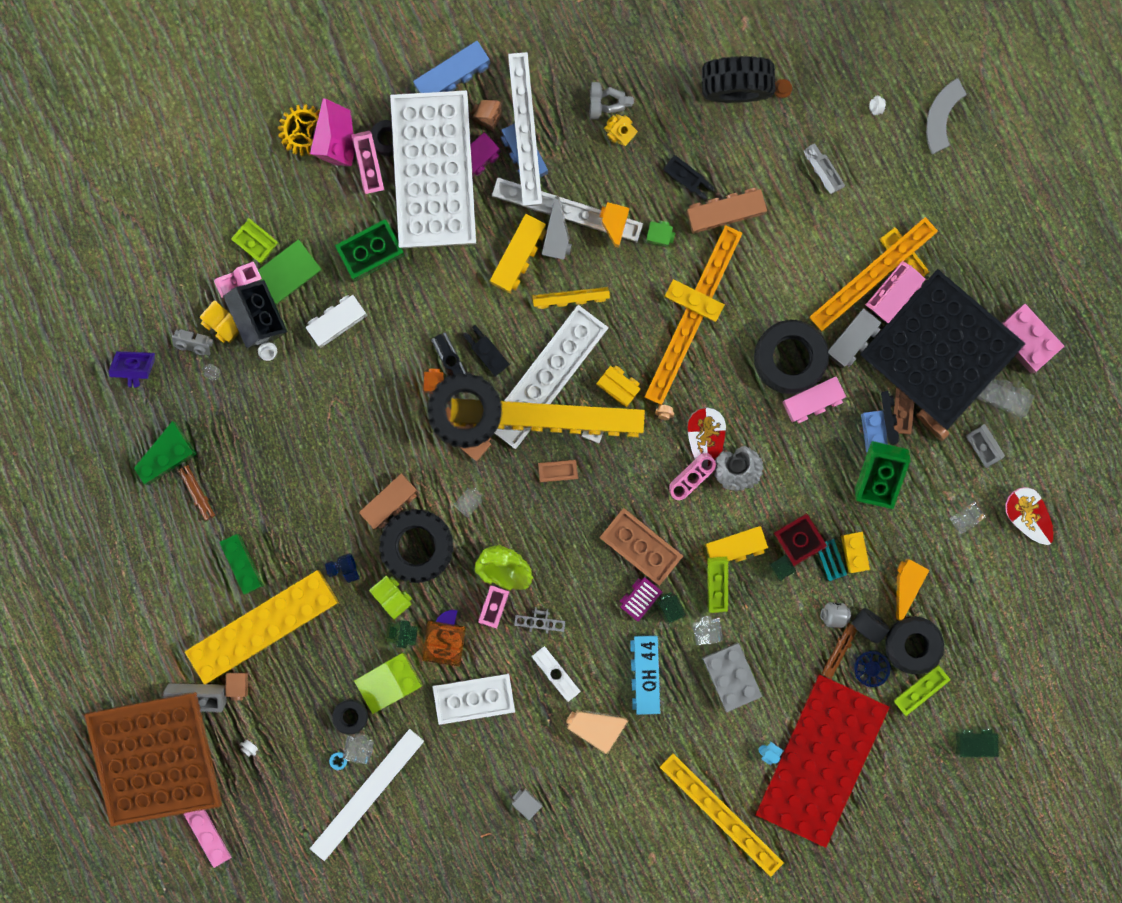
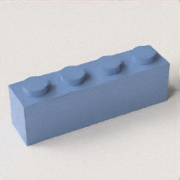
M476 41L420 76L413 83L419 93L454 91L459 83H466L473 78L472 75L475 73H482L487 70L490 59L479 42Z

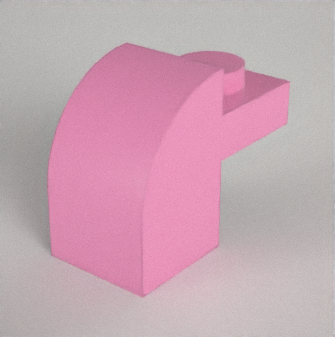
M251 262L237 267L233 273L216 278L214 283L221 298H224L223 296L235 287L254 283L262 278L255 263Z

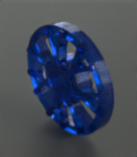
M867 651L857 658L854 664V673L858 681L863 685L878 687L889 678L891 671L890 663L882 653ZM874 654L879 655L877 662L872 661ZM867 655L869 662L865 664L862 658ZM885 661L887 667L880 668L879 663ZM858 664L865 666L864 671L857 670ZM880 671L886 673L884 679L878 676ZM864 673L868 675L865 681L860 678ZM871 677H876V684H871Z

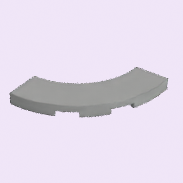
M958 78L949 83L938 94L929 110L926 136L932 155L950 146L946 133L947 118L952 107L967 95Z

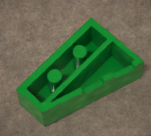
M172 421L134 469L143 484L150 485L197 455L177 422Z

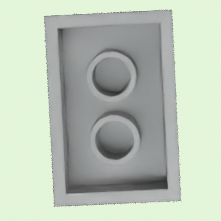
M736 642L702 657L726 712L762 697L739 643Z

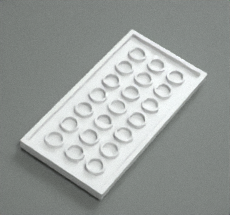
M467 91L390 95L399 248L476 244Z

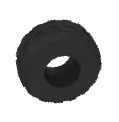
M911 616L893 624L885 639V651L890 662L899 670L908 674H922L938 665L944 654L945 643L940 629L933 622L923 617ZM914 633L922 636L925 643L923 652L917 657L909 656L904 646L907 637Z

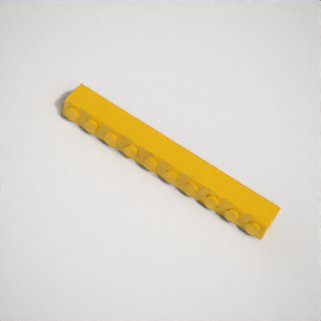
M452 398L450 422L454 423L455 427H466V424H473V427L476 426L483 416L481 401ZM501 401L502 417L497 428L503 430L504 426L512 427V430L523 431L525 427L531 428V431L543 432V429H550L552 433H562V430H570V434H581V431H589V435H600V432H608V436H619L620 433H625L627 437L638 438L639 434L642 435L644 433L645 410Z

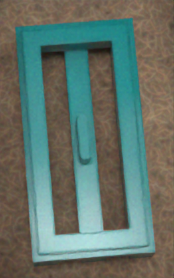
M835 540L826 541L827 546L829 544L832 545L842 572L838 573L829 546L825 550L835 575L831 576L823 552H819L818 554L828 581H832L846 576L847 572Z

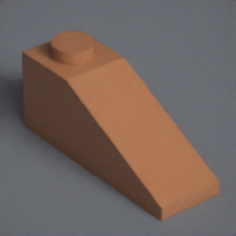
M481 100L479 105L475 104L471 112L473 121L494 131L502 116L501 102L497 100Z

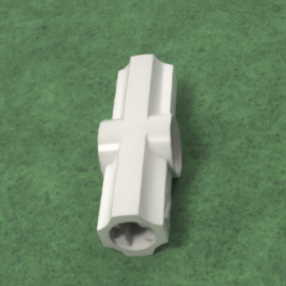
M545 646L531 656L567 702L581 692ZM553 669H559L562 672L559 679L551 677L550 673Z

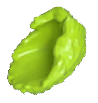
M496 545L484 549L475 564V572L487 584L495 583L499 587L511 591L512 589L526 590L532 583L533 576L530 565L522 559L520 554L507 547Z

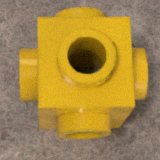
M616 114L610 117L606 123L607 125L604 127L608 132L607 137L611 141L624 146L630 142L638 131L631 125L633 122L626 115L620 116Z

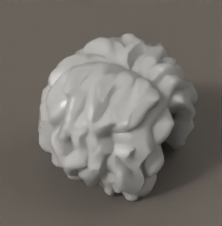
M746 446L736 449L734 454L722 451L715 460L716 480L723 484V488L739 491L745 488H753L754 484H758L763 474L762 458L759 457L757 452Z

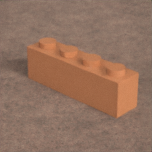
M751 188L745 190V194L741 195L737 193L729 194L726 196L727 199L723 200L714 198L705 205H701V203L690 205V209H687L686 214L692 234L765 215L767 208L761 189Z

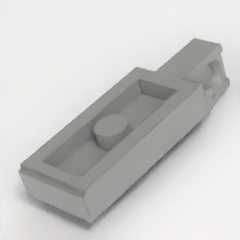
M812 144L804 150L806 158L810 161L814 171L819 175L824 183V187L830 194L845 187L826 154L822 155L816 144Z

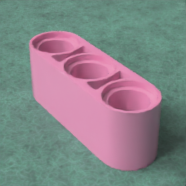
M702 453L671 482L669 490L674 499H685L715 470L716 463L712 455ZM704 460H711L710 466H701ZM690 473L697 474V478L695 480L691 481L687 479ZM682 486L683 491L681 493H674L675 487Z

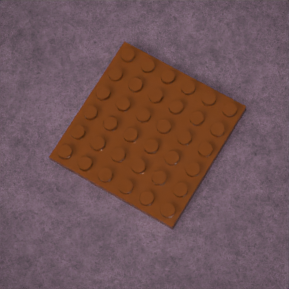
M196 692L84 714L110 827L211 809L222 805Z

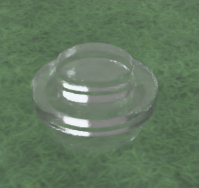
M209 363L203 367L204 376L209 380L213 381L220 378L221 371L216 366Z

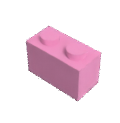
M490 586L479 623L497 629L510 591Z

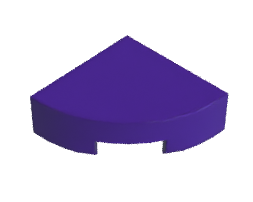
M449 610L442 613L435 623L454 626L458 610Z

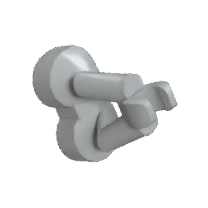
M591 82L590 119H599L602 111L606 113L621 112L625 110V107H632L634 98L625 97V92L611 87L602 91L600 82ZM611 95L618 99V103L609 106L602 105L601 99Z

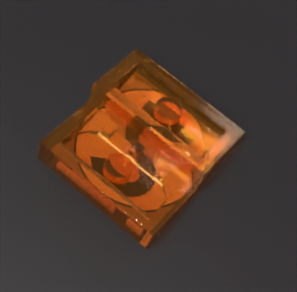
M428 621L422 661L460 667L466 626Z

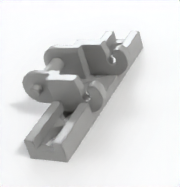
M535 607V610H532L534 617L515 616L514 626L530 627L529 632H532V628L546 629V634H548V630L564 632L565 621L547 619L548 615H550L548 609L541 611ZM536 614L546 615L545 619L536 618ZM523 618L524 624L517 623V619ZM528 619H531L530 625L527 624ZM537 620L544 622L542 627L536 625ZM549 622H553V627H549ZM562 623V629L556 628L555 624Z

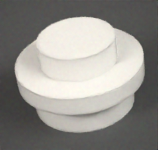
M875 96L870 102V110L873 115L882 114L885 110V99L880 96Z
M270 342L263 343L258 348V354L263 360L270 361L275 358L277 347Z
M247 739L244 743L241 742L240 746L242 748L240 750L248 757L250 755L255 757V752L258 748Z

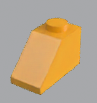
M607 202L606 207L602 206L599 217L603 218L602 225L614 246L619 248L629 208Z

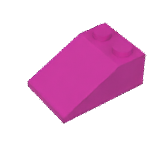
M323 98L310 151L311 155L334 165L352 166L355 150L351 137L354 132L349 109Z

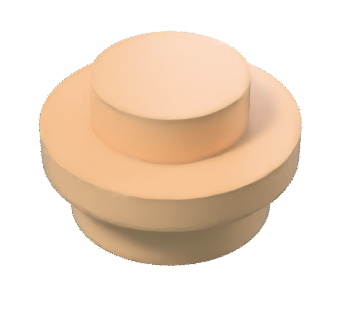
M659 405L655 411V414L661 420H669L674 417L673 408L668 405Z

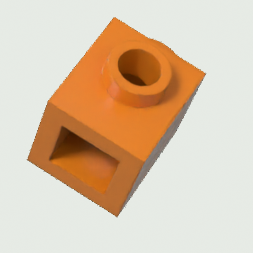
M429 369V372H424L425 393H432L436 385L444 380L445 374L440 372V369Z

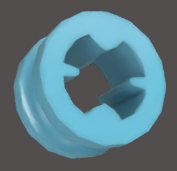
M336 752L330 757L329 762L333 769L341 770L347 765L348 760L344 753ZM335 756L343 758L344 762H341L343 764L342 766L334 764L333 760H336V758H334Z

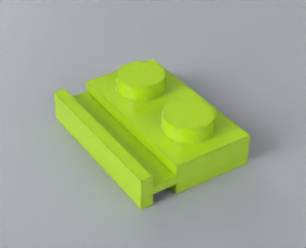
M250 218L231 238L260 264L264 262L275 246L279 244Z

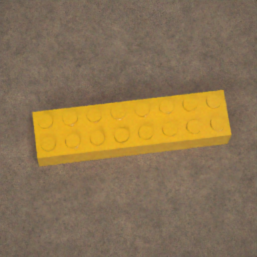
M317 570L184 652L205 685L334 607L339 601L321 571Z

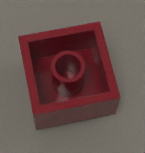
M807 513L774 533L794 567L828 548Z

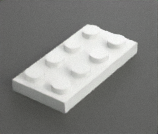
M509 674L433 686L439 725L515 712Z

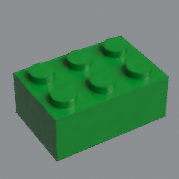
M386 219L335 245L354 282L405 256L402 248H399V243Z
M871 441L855 487L856 501L894 509L911 462L909 449Z

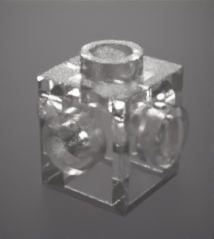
M711 615L699 617L700 621L692 623L696 646L723 641L719 618L711 619Z

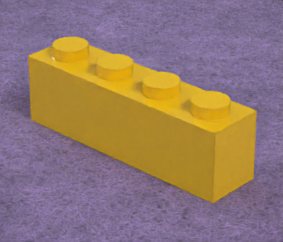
M525 214L490 279L491 284L510 294L512 290H517L521 282L518 280L521 273H526L530 265L527 263L530 256L534 257L539 248L536 246L538 241H543L547 234L545 223Z

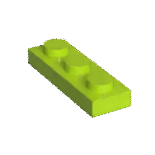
M727 556L707 558L708 612H728Z
M937 665L894 699L893 702L907 716L951 679Z

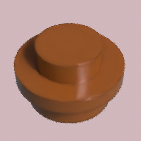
M780 79L775 82L774 94L779 98H787L792 92V84L786 79Z

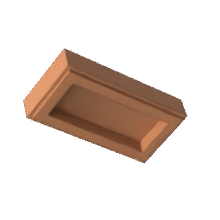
M576 460L538 463L540 482L578 479Z

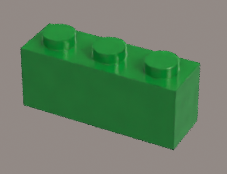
M235 534L220 541L219 543L243 595L264 587L241 535Z

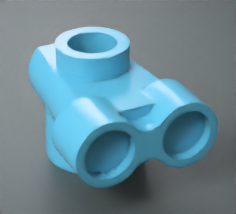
M772 742L768 746L761 745L758 749L759 753L763 756L761 759L769 765L778 763L783 752L782 749Z

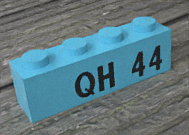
M634 636V640H630L631 652H634L635 659L631 660V671H635V679H632V691L636 692V698H632V710H636V714H660L658 636Z

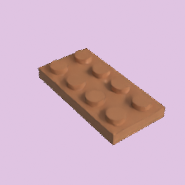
M625 508L620 511L599 537L658 586L661 585L683 557L682 554Z

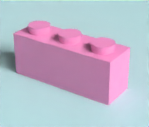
M365 131L352 134L351 137L365 194L384 190L372 133Z
M902 261L868 301L866 306L882 320L889 323L910 300L914 292L920 289L925 278L911 265Z
M836 376L786 399L782 403L791 422L797 421L799 424L808 420L807 415L814 413L816 416L825 412L824 407L829 405L835 407L842 404V399L846 395Z

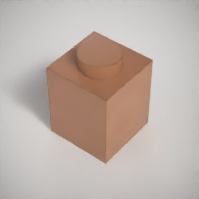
M248 672L226 673V697H231V700H243V697L248 696Z

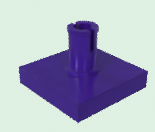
M116 351L109 368V377L127 378L128 387L132 388V383L134 388L139 387V378L148 379L155 361V353Z

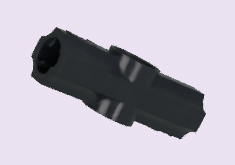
M446 332L431 339L449 376H453L456 373L467 374ZM449 357L457 359V363L452 367L446 364V360Z

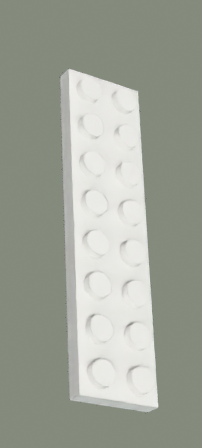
M577 305L505 399V402L551 404L608 330V327ZM504 426L503 430L497 429L495 434L516 449L530 432L531 428L524 427L523 431L512 430V427Z

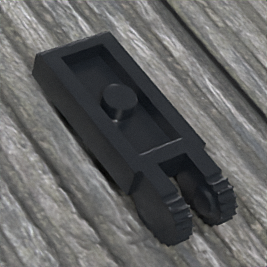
M673 155L662 170L703 201H706L708 197L697 189L700 183L708 191L713 192L715 190V187L706 181L700 173L676 155Z
M474 325L472 327L473 331L481 339L475 344L468 333L465 332L463 336L470 343L473 351L496 377L509 367L510 364L486 335L484 336L480 329Z
M883 391L881 398L888 443L890 445H897L899 433L894 429V426H897L896 414H892L891 407L895 406L893 395L889 396V391Z

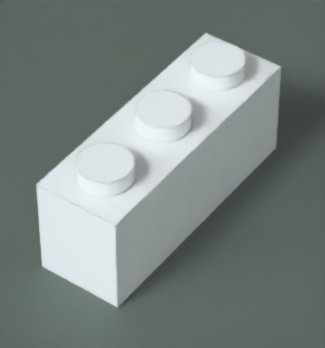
M346 295L339 301V305L327 308L323 316L320 318L315 317L308 322L309 325L306 329L320 348L368 316L354 295Z

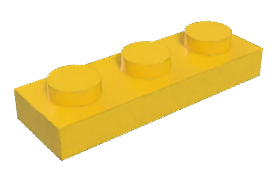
M674 279L665 294V298L714 322L717 321L725 305Z

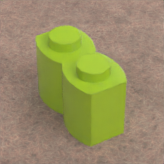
M386 575L369 591L388 614L395 619L412 605L410 602L412 597L405 590L402 592L397 587L400 584L394 576L389 577Z

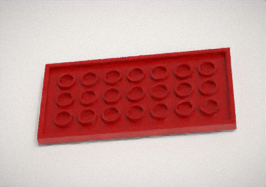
M818 674L755 815L826 848L890 707Z

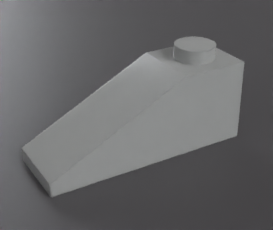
M556 196L542 255L564 260L566 255H570L572 244H569L570 238L560 197Z

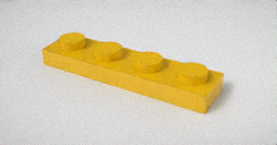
M608 287L532 296L534 307L538 306V309H545L549 305L555 304L558 307H563L573 302H576L578 305L586 304L590 300L604 302L610 298Z

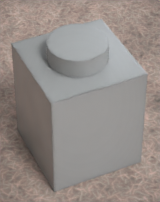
M526 788L523 791L519 790L512 797L514 799L512 805L528 820L542 807V803Z

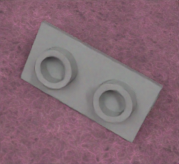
M182 329L176 330L174 336L172 335L173 346L177 349L190 350L198 355L205 354L210 356V347L213 345V339H210V336L197 334L196 338L192 339L194 333Z

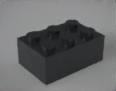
M265 280L235 287L223 296L246 349L274 341L288 332Z

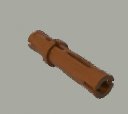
M189 465L184 466V470L180 468L178 473L194 499L195 507H198L204 521H208L209 516L211 519L216 515L208 503L209 499L207 496H204Z
M848 623L841 638L838 637V643L821 672L822 675L832 679L848 647L852 646L850 643L857 632V629L852 624Z

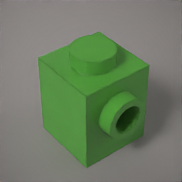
M651 221L646 243L668 248L669 243L673 244L675 232H672L673 226H669L670 223L666 221H658V223Z

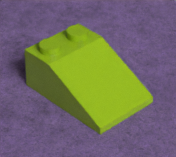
M405 652L354 680L372 714L423 686Z

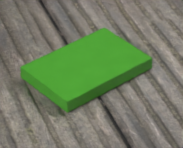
M299 239L258 270L262 278L261 280H265L276 304L280 303L322 271Z

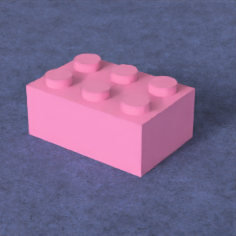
M1026 304L1020 306L1002 323L1026 343L1015 357L1031 374L1037 372L1064 347L1059 339Z

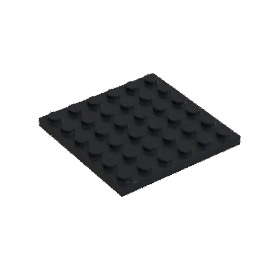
M937 269L863 350L860 356L945 430H948L1026 343Z

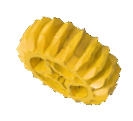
M304 104L303 109H301L300 105H296L297 111H294L291 107L289 108L290 115L286 112L284 113L287 119H280V123L284 126H278V130L283 131L278 135L279 138H284L281 141L283 145L288 144L286 146L288 151L293 148V154L296 155L300 150L301 156H304L305 151H307L308 155L311 156L310 151L313 143L311 134L316 129L320 110L315 112L314 106H311L308 110L307 104ZM308 116L315 120L304 122L300 117ZM295 120L296 128L294 131H292V134L289 135V128L292 122ZM300 123L303 127L306 128L309 137H307L306 134H303L301 126L299 125ZM304 138L308 144H298L293 140Z

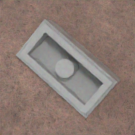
M985 424L966 435V438L986 468L1005 456Z

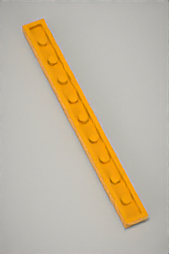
M725 225L695 288L696 291L708 297H713L742 236V232ZM686 308L644 398L659 405L663 404L703 316Z

